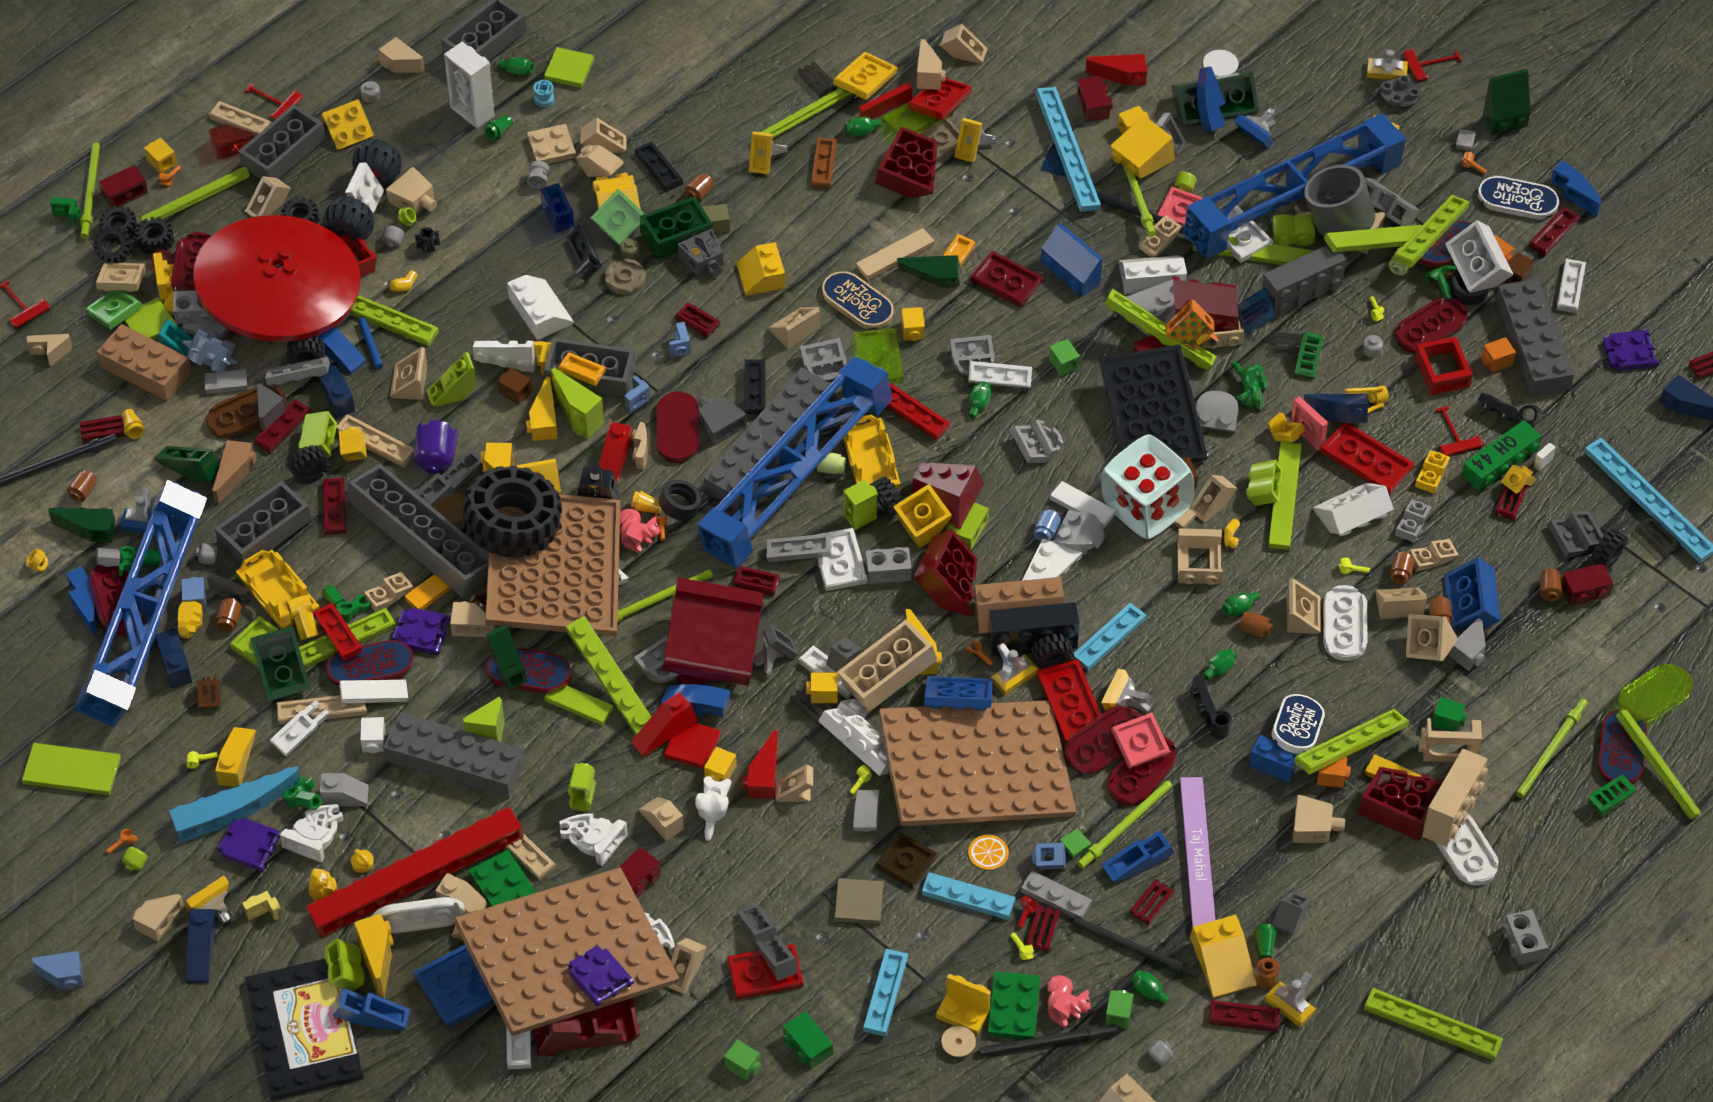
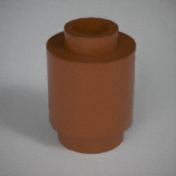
M707 174L697 175L686 186V197L691 198L695 196L698 202H700L712 190L713 180Z
M88 470L79 472L67 488L69 497L76 502L85 501L96 485V476Z
M1402 551L1394 555L1390 575L1391 580L1397 584H1405L1411 578L1415 558L1409 552Z
M1546 569L1540 576V596L1546 601L1553 602L1562 596V577L1556 569Z
M1443 596L1434 597L1429 602L1430 616L1446 617L1451 625L1453 618L1450 600Z
M227 598L221 601L216 617L218 629L231 632L237 626L242 606L236 599Z
M1244 612L1239 628L1243 629L1245 633L1264 639L1265 636L1269 637L1273 624H1270V618L1254 612Z
M1266 957L1257 964L1255 980L1263 989H1270L1278 982L1280 965L1275 959Z

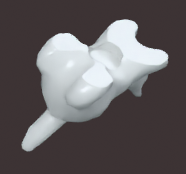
M707 776L703 781L704 793H699L696 796L695 805L698 814L706 821L705 839L707 841L711 840L716 821L722 819L726 814L729 804L728 797L726 796L732 783L730 779L717 782L712 777Z

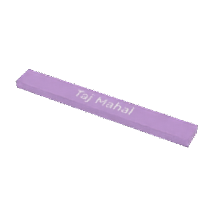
M1203 777L1180 778L1192 928L1193 926L1215 921Z

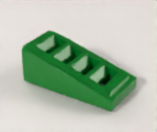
M1304 332L1294 372L1295 375L1315 379L1324 340L1323 335ZM1304 348L1314 350L1316 353L1304 351ZM1302 357L1311 358L1315 360L1314 362L1302 359ZM1305 365L1313 368L1312 370L1301 368L1300 366Z
M1622 774L1593 792L1587 799L1591 807L1604 818L1635 794L1637 789ZM1622 783L1628 791L1624 792L1619 784ZM1615 788L1621 795L1617 796L1612 790ZM1609 793V795L1613 798V800L1610 801V800L1608 799V797L1606 796V794ZM1602 798L1607 804L1603 805L1599 800Z

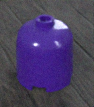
M430 420L429 424L425 425L419 423L415 438V463L429 474H437L450 468L455 457L459 435L458 429L453 430L450 428V423L440 420Z

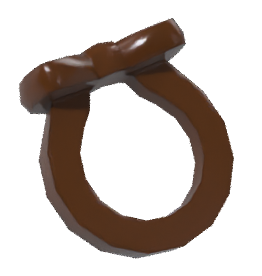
M474 593L470 603H475L482 610L486 611L487 595L482 594L479 596L477 593Z

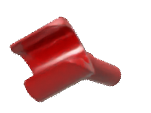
M1024 896L1020 901L1024 910L1017 924L1019 928L1023 927L1029 913L1036 911L1038 907L1037 902L1031 900L1028 896Z

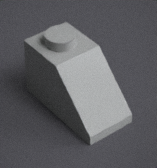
M1480 618L1458 637V640L1449 652V657L1468 671L1475 665L1479 666L1485 658V638L1483 623Z
M321 773L320 795L322 806L338 804V806L368 805L369 786L345 773Z

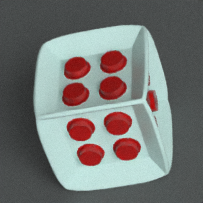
M1149 434L1137 439L1107 464L1102 472V494L1105 503L1116 510L1115 515L1124 524L1145 539H1151L1164 531L1189 509L1194 500V477L1187 464L1159 439Z

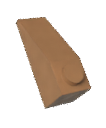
M227 440L213 487V496L216 504H220L250 473L252 464L254 465L256 462V452L253 451L252 443Z

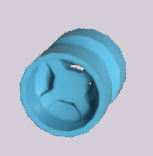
M540 80L534 85L535 103L541 108L550 107L554 103L553 84L550 81Z

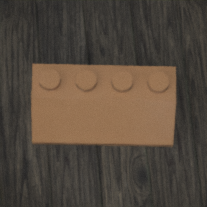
M1061 577L975 585L974 602L979 635L988 634L989 610L1064 603Z

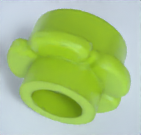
M410 207L399 209V222L407 227L411 226L416 221L415 211Z

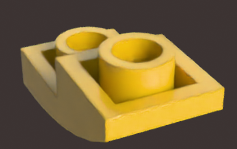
M1430 450L1416 480L1415 487L1435 494L1450 457Z

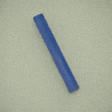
M360 318L358 323L376 369H381L383 363L365 318Z

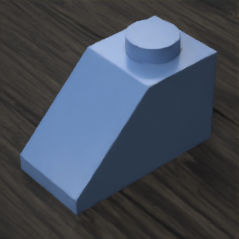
M79 951L32 958L36 974L60 990H72L84 986L82 961Z

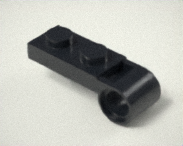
M578 225L566 238L578 262V265L574 268L576 274L582 280L588 281L602 265L585 226Z
M1481 393L1478 401L1483 403L1482 407L1490 411L1494 409L1500 411V416L1509 421L1513 418L1519 421L1525 420L1528 424H1536L1542 418V411L1536 405H1525L1519 410L1488 393ZM1529 409H1532L1535 413L1532 420H1529L1526 416Z
M1202 675L1193 677L1190 694L1192 699L1197 701L1199 716L1204 718L1213 737L1217 739L1228 737L1232 721L1231 715L1223 710L1216 711Z

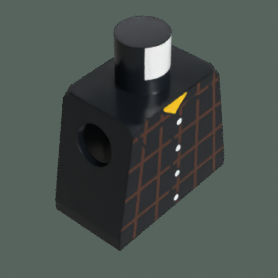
M597 464L590 466V468H583L577 496L618 499L619 487L613 471L602 469Z

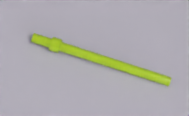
M96 142L92 144L83 215L80 217V237L82 239L88 238L89 228L92 226L93 221L91 212L100 144Z
M1123 166L1141 214V223L1146 228L1148 236L1154 237L1156 235L1153 226L1154 220L1148 212L1135 174L1131 175L1126 170V167Z
M709 569L689 579L703 582L712 578L713 574ZM676 585L618 610L617 623L628 615L674 595Z
M1581 698L1575 708L1568 712L1566 721L1516 791V795L1519 798L1525 796L1572 726L1576 725L1581 719V713L1588 704L1587 700Z
M1166 780L1100 842L1093 844L1077 862L1078 867L1084 869L1093 859L1097 860L1107 846L1173 787L1172 783Z

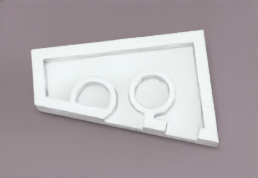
M475 341L473 345V355L476 361L534 373L536 368L534 341H527L526 344H518L517 341H509V344H501L498 341Z

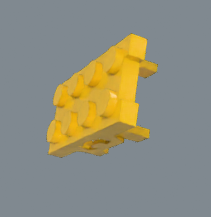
M873 415L863 416L857 423H866L855 425L843 438L855 483L866 480L868 484H871L879 478L886 476L887 479L891 480V483L895 484V488L901 489L894 454L882 419H877Z
M261 550L244 560L241 567L236 570L237 577L280 629L291 627L294 624V619L291 618L287 608V600L308 594L313 612L320 609V606L308 593L307 586L286 562L284 563L283 558L278 552Z

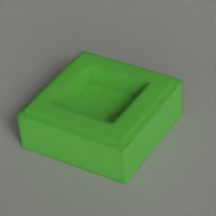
M1078 828L1060 839V843L1064 844L1066 852L1073 859L1091 847L1089 840Z

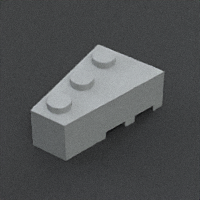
M1173 280L1126 297L1166 324L1175 316ZM1132 323L1135 327H1137L1140 331H1142V332H1143L1144 334H1146L1148 337L1152 336V335H1149V334L1145 333V332L1143 331V329H1142L1141 327H1139L1138 325H1136L1135 323Z

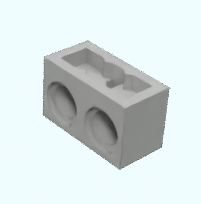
M174 291L173 312L176 324L217 322L203 308L195 291Z
M909 547L866 551L868 584L911 581Z
M1533 910L1506 915L1504 925H1502V932L1504 937L1508 938L1511 955L1516 957L1518 964L1522 965L1545 959L1548 947Z

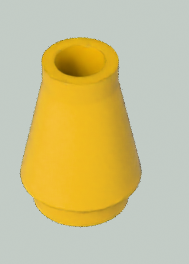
M125 410L122 413L124 433L131 439H137L143 435L145 426L134 410Z
M635 491L631 508L640 512L655 513L657 511V514H660L659 500L643 491Z

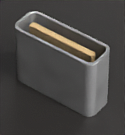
M1460 129L1455 149L1471 152L1476 132Z

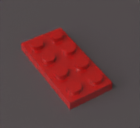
M1343 423L1325 442L1320 453L1366 481L1386 486L1389 495L1414 469L1415 465L1414 462L1349 423Z
M1078 659L1037 670V678L1046 699L1050 703L1056 723L1066 745L1068 739L1074 733L1102 714Z

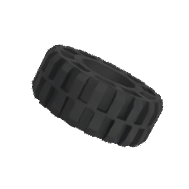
M514 465L509 467L499 466L493 470L489 469L483 472L481 476H477L468 487L463 509V524L470 538L474 539V542L479 547L485 548L491 554L496 553L506 558L508 556H513L514 558H522L525 555L531 556L536 554L538 550L545 549L548 543H551L556 537L562 510L560 495L554 489V485L538 472L535 473L529 468H519ZM507 506L516 507L525 511L527 515L513 517L505 515L497 509Z

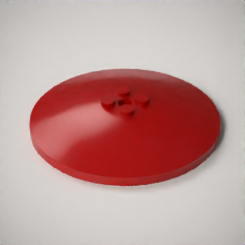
M265 215L234 222L212 235L197 255L193 279L199 302L206 312L225 328L257 340L289 342L317 336L344 320L358 299L361 276L358 262L349 246L329 229L297 217ZM274 265H281L282 267L276 268Z

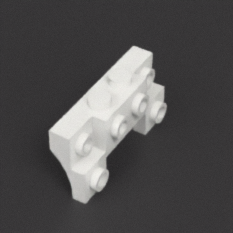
M856 699L841 701L837 708L825 710L819 719V722L879 776L890 772L883 735L865 720L868 711Z

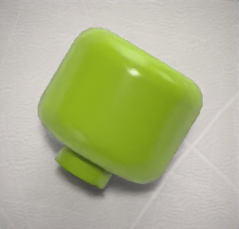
M1179 172L1174 186L1177 189L1190 193L1196 184V177L1189 172Z
M129 847L122 858V862L129 871L132 872L134 869L140 871L146 863L148 856L135 847Z

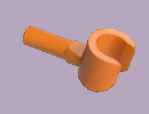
M1465 152L1461 161L1462 166L1475 168L1485 175L1487 170L1473 161L1475 158L1474 154Z
M177 165L168 174L160 173L158 178L161 181L159 184L170 186L174 175L181 169V166Z
M656 511L655 517L660 529V541H665V526L668 524V515L665 514V516L659 517Z
M972 641L976 647L975 651L972 647L966 646L967 653L971 655L977 654L989 667L993 664L981 650L982 645L979 641Z
M123 829L120 833V839L106 851L111 854L124 843L132 845L136 843L138 837L131 835L134 831Z

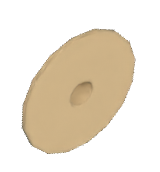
M954 1026L944 1032L941 1043L943 1049L948 1054L955 1057H963L973 1051L976 1045V1038L970 1029L963 1026Z

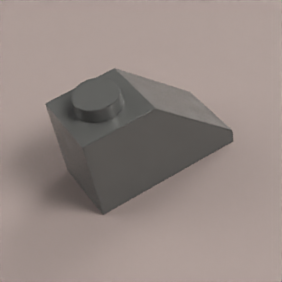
M843 637L830 647L826 665L838 673L841 668L864 652L865 649L850 639Z
M1290 892L1281 900L1272 925L1278 927L1277 930L1282 933L1294 934L1298 930L1312 900Z

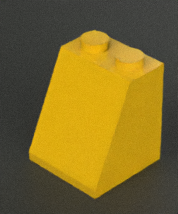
M1146 116L1141 117L1110 145L1112 159L1117 164L1121 163L1131 175L1135 174L1140 179L1175 160L1173 137Z

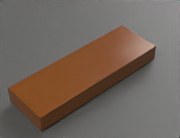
M817 137L811 188L831 189L837 139Z

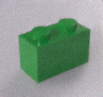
M806 1011L783 1025L782 1039L787 1047H792L795 1050L798 1060L803 1065L806 1064L810 1070L833 1056V1043Z

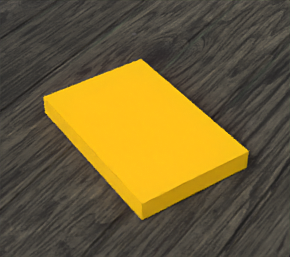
M864 52L834 78L833 84L867 100L897 73L898 67Z

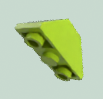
M465 352L426 390L433 407L463 400L476 388L475 369L469 353Z

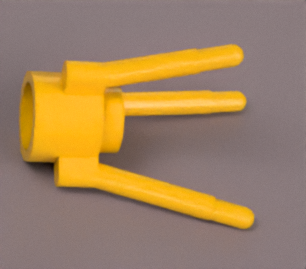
M1385 386L1345 389L1346 394L1367 393L1369 402L1375 404L1368 408V414L1376 409L1384 408V402L1389 400L1388 390Z

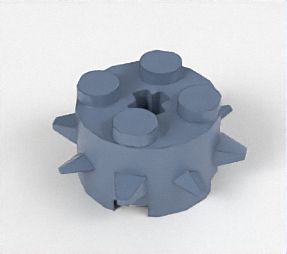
M197 329L193 340L183 341V344L189 347L187 358L198 365L205 364L211 366V370L224 372L227 365L237 364V361L231 357L236 343L221 339L222 335L215 331L208 333L202 329Z

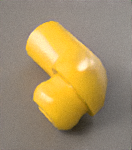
M410 270L405 278L392 280L389 283V288L396 292L408 291L418 275L415 271Z
M1232 519L1224 529V544L1226 547L1233 549L1238 546L1239 542L1237 537H1233L1240 526V522L1237 519Z

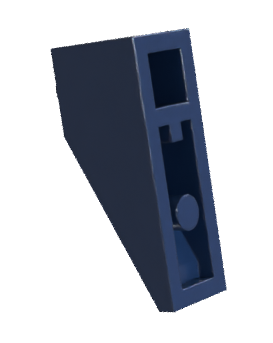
M331 364L328 373L317 378L335 418L355 412V407L347 382L335 364Z
M1677 375L1663 389L1660 402L1667 408L1672 409L1676 413L1713 421V397L1688 380Z
M1367 393L1304 394V401L1324 419L1343 423H1368Z
M177 629L155 634L170 687L174 688L192 683L189 666Z
M191 909L188 926L186 982L209 983L217 928L214 909Z

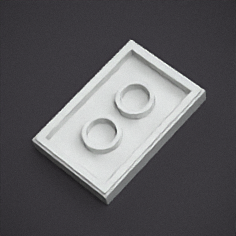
M1236 206L1230 212L1227 219L1229 220L1244 212ZM1252 220L1229 233L1230 237H1236L1239 244L1234 246L1228 240L1227 247L1233 252V256L1242 263L1251 258V255L1273 244V240Z
M849 528L822 533H830L832 537L831 556L817 557L825 591L867 584L868 578L854 529Z

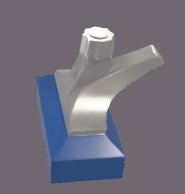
M1269 108L1261 117L1238 115L1234 120L1240 130L1265 148L1269 149L1273 144L1270 127L1275 125L1276 121L1273 120V117L1277 113L1273 108Z
M142 488L141 495L135 499V507L124 509L119 524L120 530L145 533L149 522L147 517L151 510L149 488Z

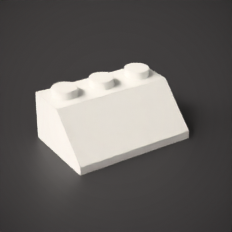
M1478 220L1445 243L1470 293L1496 287L1514 275L1490 227Z
M1180 255L1119 260L1124 294H1135L1172 280V277H1179L1183 281H1186L1187 278L1184 258Z
M524 275L507 283L510 301L537 340L574 324V321L546 280Z
M1364 483L1313 507L1314 512L1329 532L1339 534V536L1351 533V529L1355 527L1367 526L1370 520L1384 518L1388 512L1394 510L1386 486L1372 483Z

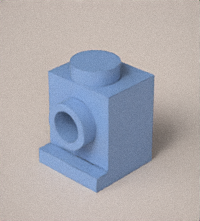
M1036 844V851H1032L1033 864H1036L1038 870H1066L1064 844ZM1047 855L1053 856L1052 861H1046L1045 858Z

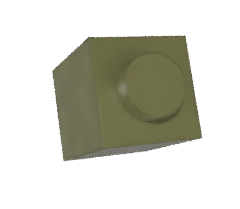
M727 204L702 207L713 223V227L710 229L713 230L714 234L730 232Z

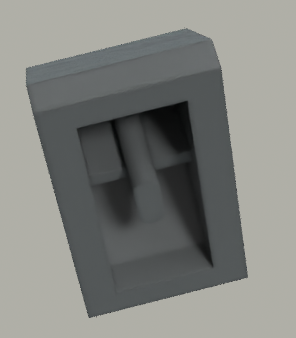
M257 384L261 430H266L286 411L284 399L266 386Z

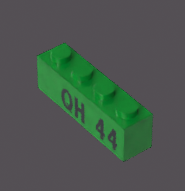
M1525 420L1521 421L1464 462L1461 476L1478 491L1485 486H1491L1499 476L1506 475L1512 465H1520L1528 455L1535 454L1540 448L1542 435Z

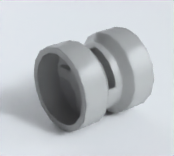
M533 161L530 164L527 183L530 187L535 189L546 187L549 165L543 161Z

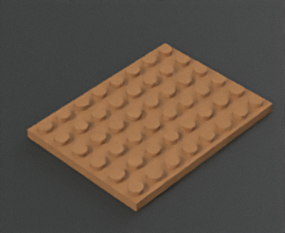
M559 494L562 503L559 529L556 532L555 539L548 543L545 549L538 550L536 554L531 556L525 555L522 558H514L513 556L506 558L496 553H489L485 625H506L507 627L567 632L565 630L567 625L585 616L597 635L616 637L620 500ZM507 506L497 509L508 516L519 517L527 515L525 511L516 507Z
M1048 700L991 703V708L983 711L975 710L973 707L957 710L951 708V706H942V708L938 709L925 706L884 708L879 710L878 715L901 826L1075 817L1076 808L1056 720Z
M621 867L456 917L454 921L511 1036L677 984L679 981L672 963ZM597 945L602 950L606 948L634 980V985L618 991V995L608 997L598 1007L594 1005L570 977V969L568 968L570 961L580 955L584 956L585 952ZM624 981L618 983L615 987L621 985ZM605 991L604 993L600 994L599 997L608 993V991Z

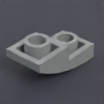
M1411 499L1405 509L1402 520L1396 528L1395 536L1415 543L1431 507Z
M96 548L97 564L105 567L119 566V549Z
M857 790L854 831H876L879 819L880 790Z

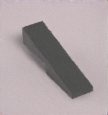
M470 448L442 475L437 473L416 494L431 506L452 495L483 472L481 456Z
M758 903L737 911L739 919L777 981L798 973L796 958L777 935L775 925Z

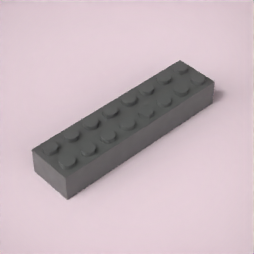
M801 367L704 477V493L721 502L831 383ZM836 391L827 400L828 402L832 403L836 401ZM824 414L816 416V423L822 418ZM802 427L786 445L794 450L807 435L808 429ZM779 453L770 461L765 469L770 470L779 467L781 464ZM766 480L754 483L753 494ZM739 495L729 507L738 511L744 504L745 497Z
M379 464L348 482L346 500L462 598L487 583L489 554L384 466Z

